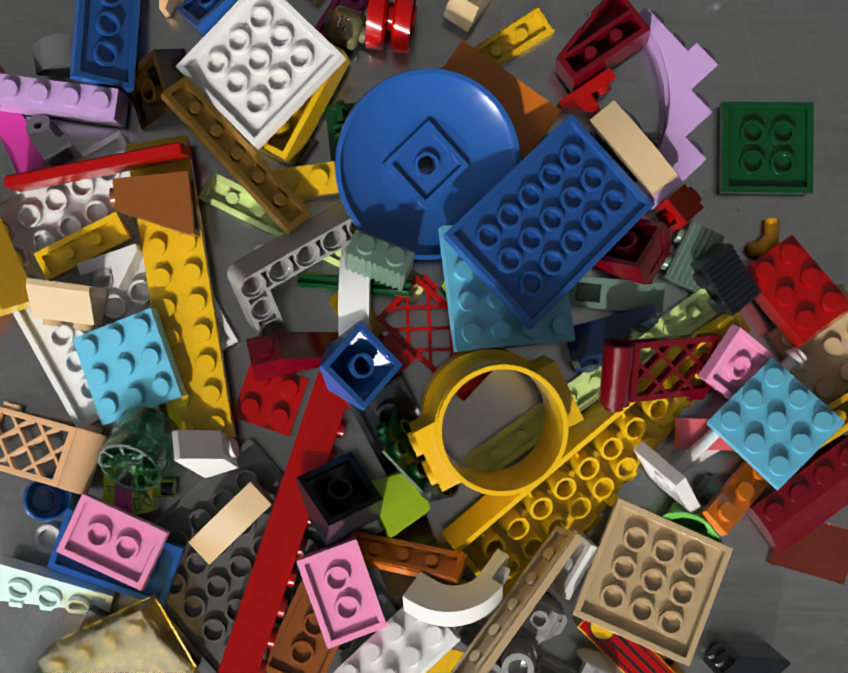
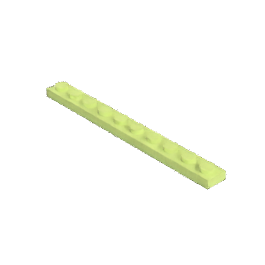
M700 288L698 292L692 293L658 318L659 323L639 339L691 334L718 314L708 303L710 296L707 291ZM652 348L641 349L640 362L643 365L655 354ZM601 367L590 373L582 372L567 383L580 412L599 399ZM541 401L463 457L468 467L478 471H498L536 445L544 427V402Z

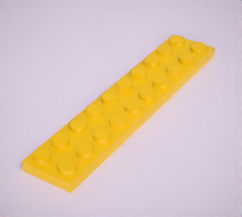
M181 135L126 144V151L173 142H181L190 147L189 137ZM192 159L131 170L130 176L189 171L194 175ZM196 187L200 237L194 238L137 219L151 308L157 307L187 393L186 396L166 403L171 436L172 431L221 430L228 439L236 437Z

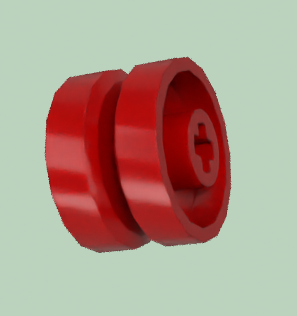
M369 0L365 34L366 48L382 50L386 45L388 32H391L390 45L392 51L409 54L417 19L418 6H416V0H395V2H392V0Z

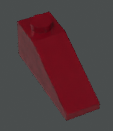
M273 332L247 338L246 343L256 382L318 368L326 346L337 339L339 333Z

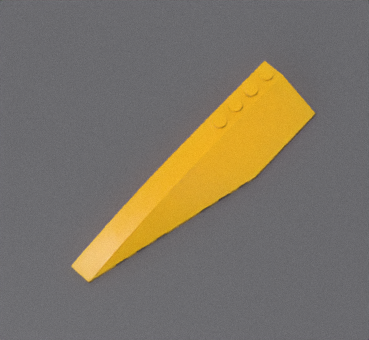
M738 312L734 316L722 314L692 334L715 333L718 335V346L732 324L741 327L747 333L751 330L741 313ZM707 342L700 343L692 352L697 359L706 351ZM674 345L665 356L672 362L682 349L679 345ZM687 357L677 370L684 375L694 362ZM660 359L649 372L657 378L667 365ZM701 370L689 381L692 386L702 385V379L698 377ZM673 372L662 386L665 389H671L679 378ZM646 375L638 383L637 392H644L652 383ZM685 396L630 403V406L623 408L621 412L607 411L597 401L582 413L583 421L568 428V440L563 457L546 480L536 487L516 495L493 496L486 494L441 533L454 551L467 554V565L476 576L481 573L497 549L508 554L510 574L503 584L504 598L556 525L570 531L577 530L583 532L585 535L596 527L602 519L599 515L606 506L609 505L611 507L616 499L619 498L616 494L626 481L631 482L638 474L636 470L641 461L637 457L634 448L643 441L656 451L675 427V417H678L685 407L689 409L695 400L688 401Z

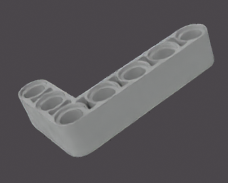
M342 201L305 221L288 236L284 233L241 257L228 268V280L247 322L259 336L273 332H284L285 324L270 289L349 245L358 227L347 214Z

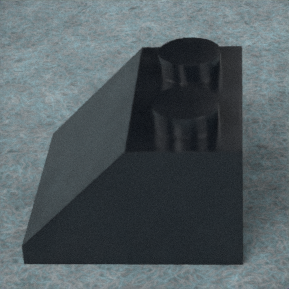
M351 452L296 478L309 520L325 545L380 518L384 499Z
M724 641L722 644L714 645L709 649L707 657L703 660L713 673H781L791 664L768 643Z

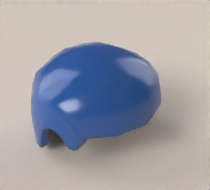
M45 475V477L50 479L54 477L52 475ZM31 480L24 489L22 504L27 514L32 518L42 522H51L65 515L67 508L71 507L73 493Z

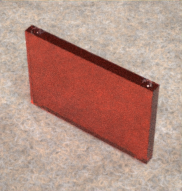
M822 523L781 555H778L771 546L767 562L771 565L781 566L844 585L848 572V530Z

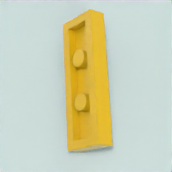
M115 211L34 253V256L46 279L54 281L77 269V263L104 255L133 239L120 213Z

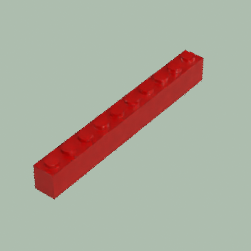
M318 372L218 673H265L268 661L263 660L266 647L273 649L278 630L273 629L276 617L283 618L288 600L284 599L283 595L286 586L293 588L298 569L293 568L296 556L301 557L304 555L308 539L303 538L306 526L313 527L296 478L335 460L337 450L332 449L336 437L342 439L347 421L342 420L345 408L351 410L347 401L328 390L322 373Z

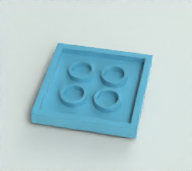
M157 307L146 309L72 339L102 426L187 395Z
M772 357L706 424L776 490H779L845 422Z

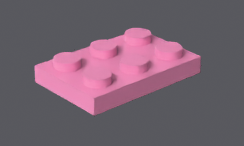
M732 324L698 377L729 400L772 357L779 363L782 361L741 327Z
M83 493L56 552L142 591L145 589L170 531L93 495Z
M356 536L296 558L328 649L387 627Z

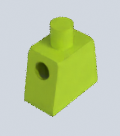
M401 472L371 480L384 499L380 518L377 521L385 537L391 538L431 510L428 501L421 496L419 490Z

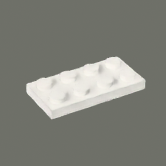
M403 606L386 622L387 627L377 630L333 673H426L461 638L453 627L437 626L423 622L405 612Z

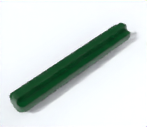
M302 271L298 274L297 284L303 288L338 291L339 274ZM374 278L371 279L372 294L407 297L413 295L414 282L407 279L403 290L398 291L397 288L392 289L391 285L386 286L385 283L381 284L380 281L375 282Z

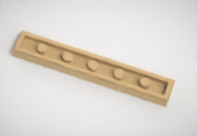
M557 525L450 673H488L583 540L578 533Z

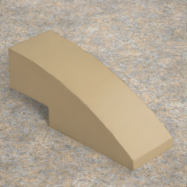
M614 100L590 119L594 130L653 196L678 177L677 173L654 144Z
M253 479L188 543L210 565L275 501Z

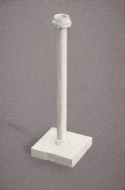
M792 347L783 353L785 359L780 364L790 372L794 367L801 369L807 357L800 349ZM711 428L674 463H668L643 441L634 448L646 473L655 484L688 512L694 513L700 507L682 472L719 438Z

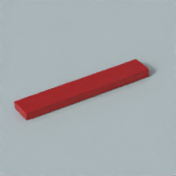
M173 142L6 175L3 177L4 186L10 190L24 192L192 159V153L189 146L181 142Z

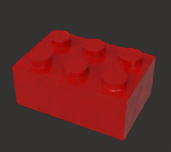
M793 235L787 237L746 267L749 275L752 276V280L755 281V285L758 286V290L761 291V294L754 299L755 302L793 347L801 348L848 313V299Z

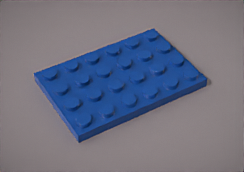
M571 113L441 237L529 330L655 204Z

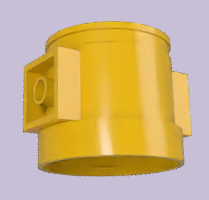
M502 348L465 351L450 357L431 376L422 396L420 417L409 423L412 431L407 433V436L417 457L424 454L426 458L421 463L431 485L433 486L438 483L442 492L462 482L467 487L483 494L510 496L536 487L552 474L565 452L568 428L583 421L584 418L555 360L542 355L529 362L516 353ZM493 370L523 372L537 385L545 408L543 431L533 450L519 463L498 471L470 469L451 458L444 449L442 423L446 408L457 390L470 379Z

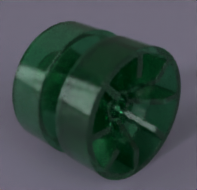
M146 406L127 408L121 414L112 433L102 446L98 454V463L110 479L124 487L141 491L154 489L160 484L169 467V462L174 457L172 431L180 429L169 416L154 408Z

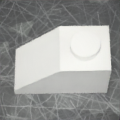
M221 430L172 431L174 460L202 477L208 478L238 468V444L233 438L227 439L226 434Z

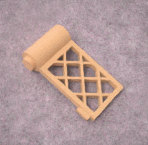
M4 401L3 406L0 407V424L3 415L6 414L11 416L15 427L4 434L0 428V445L5 454L0 459V471L81 495L88 493L107 436L101 435L103 429L89 424H84L83 429L25 414L21 412L22 406ZM37 423L42 435L29 442L24 429ZM46 426L52 427V429L47 430ZM61 430L69 432L65 444L56 449L51 436ZM18 433L23 446L11 452L6 440ZM45 440L50 453L38 460L32 447ZM26 451L32 464L19 470L14 458ZM54 459L57 468L53 479L45 477L41 465Z

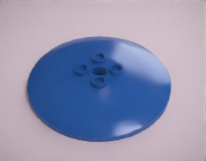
M435 68L415 69L395 74L365 93L348 114L339 134L334 163L337 189L347 214L358 229L416 252L414 259H441L438 229L441 226L454 225L520 163V148L517 134L510 117L498 99L481 84L467 76ZM428 155L433 160V167L428 173H421L418 169V161L421 157Z

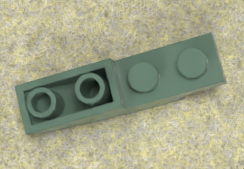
M584 276L569 291L570 305L573 307L630 311L654 304L656 313H663L665 283L652 282V284L643 285L626 279Z

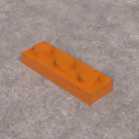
M744 460L700 514L720 536L727 535L769 483Z

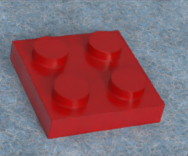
M250 363L233 412V418L291 436L310 379L292 373L256 382Z

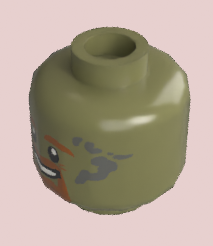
M338 5L334 10L329 9L325 18L323 33H326L327 40L331 44L348 50H354L359 42L365 44L366 16L361 11L344 5Z

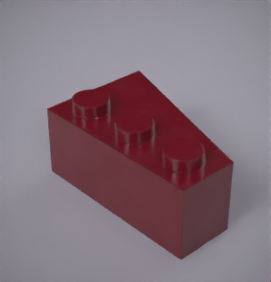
M602 0L593 9L583 26L579 27L556 57V73L572 93L609 67L613 68L647 45L651 29L629 0Z

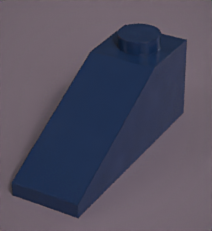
M654 304L575 325V341L567 343L576 373H590L601 367L604 340L610 338L638 340L659 323Z

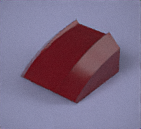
M640 219L594 266L643 285L652 284L663 262L669 256L671 238L667 223Z

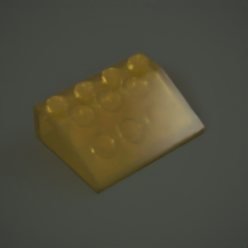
M155 595L53 642L37 659L44 673H200Z

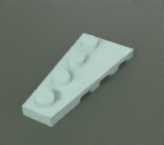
M0 554V601H8L9 606L22 608L24 603L39 605L40 610L47 611L62 607L66 608L68 613L86 615L88 609L94 604L110 612L116 591L44 566Z

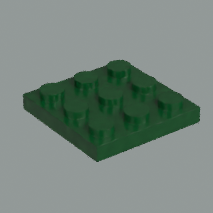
M723 101L720 103L719 194L810 195L813 193L814 102Z

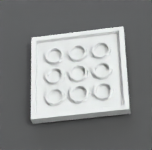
M238 0L176 67L259 150L332 75L346 58L286 0Z

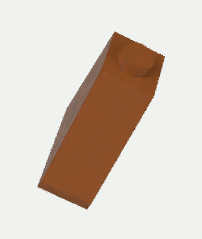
M189 171L112 179L113 188L109 189L111 205L115 206L116 211L194 238L200 237L195 177Z

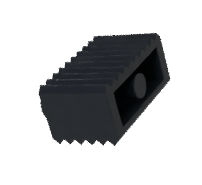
M716 243L690 263L695 272L692 275L694 281L699 287L707 291L710 296L708 303L718 314L734 316L761 294L734 246L730 243Z

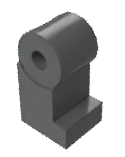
M37 114L27 122L26 132L50 167L72 163L82 157L78 148L65 134H62L61 130L47 115Z

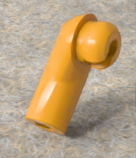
M765 219L764 236L759 241H751L749 243L748 252L750 256L761 257L779 244L780 219Z

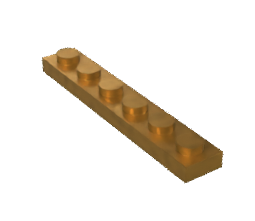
M184 76L162 92L161 99L287 236L311 217L312 212L187 76Z

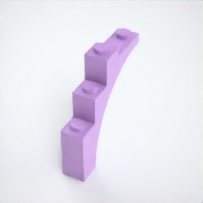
M645 7L639 14L651 29L647 45L657 63L663 85L664 114L660 140H658L656 148L678 175L677 178L655 196L638 179L636 180V185L655 204L647 212L649 213L706 160L702 155L704 152L700 145L693 140L689 141L686 136L712 113L708 108L709 103L702 95L695 94L692 89L718 64L714 61L715 57L712 52L706 47H701L698 43L688 51L685 48L683 39L676 33H671L664 26L662 17L657 12H651Z

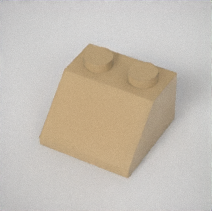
M26 278V289L32 317L43 318L42 325L62 327V321L74 322L73 329L92 331L93 325L103 326L108 290L86 285Z

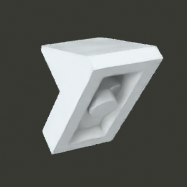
M133 244L77 263L80 276L92 278L95 281L109 277L112 270L117 288L126 291L143 258L142 246Z

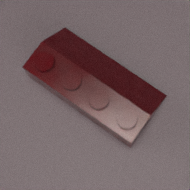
M842 435L816 451L779 490H776L769 484L746 511L778 555H781L848 505V435Z

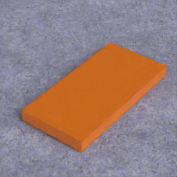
M464 40L461 41L443 67V70L453 71L473 79L498 99L512 121L519 142L520 158L522 159L539 144L562 111Z

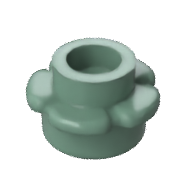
M713 473L711 476L704 474L695 487L699 491L697 495L699 498L703 497L709 502L720 490L723 482L716 478V473Z

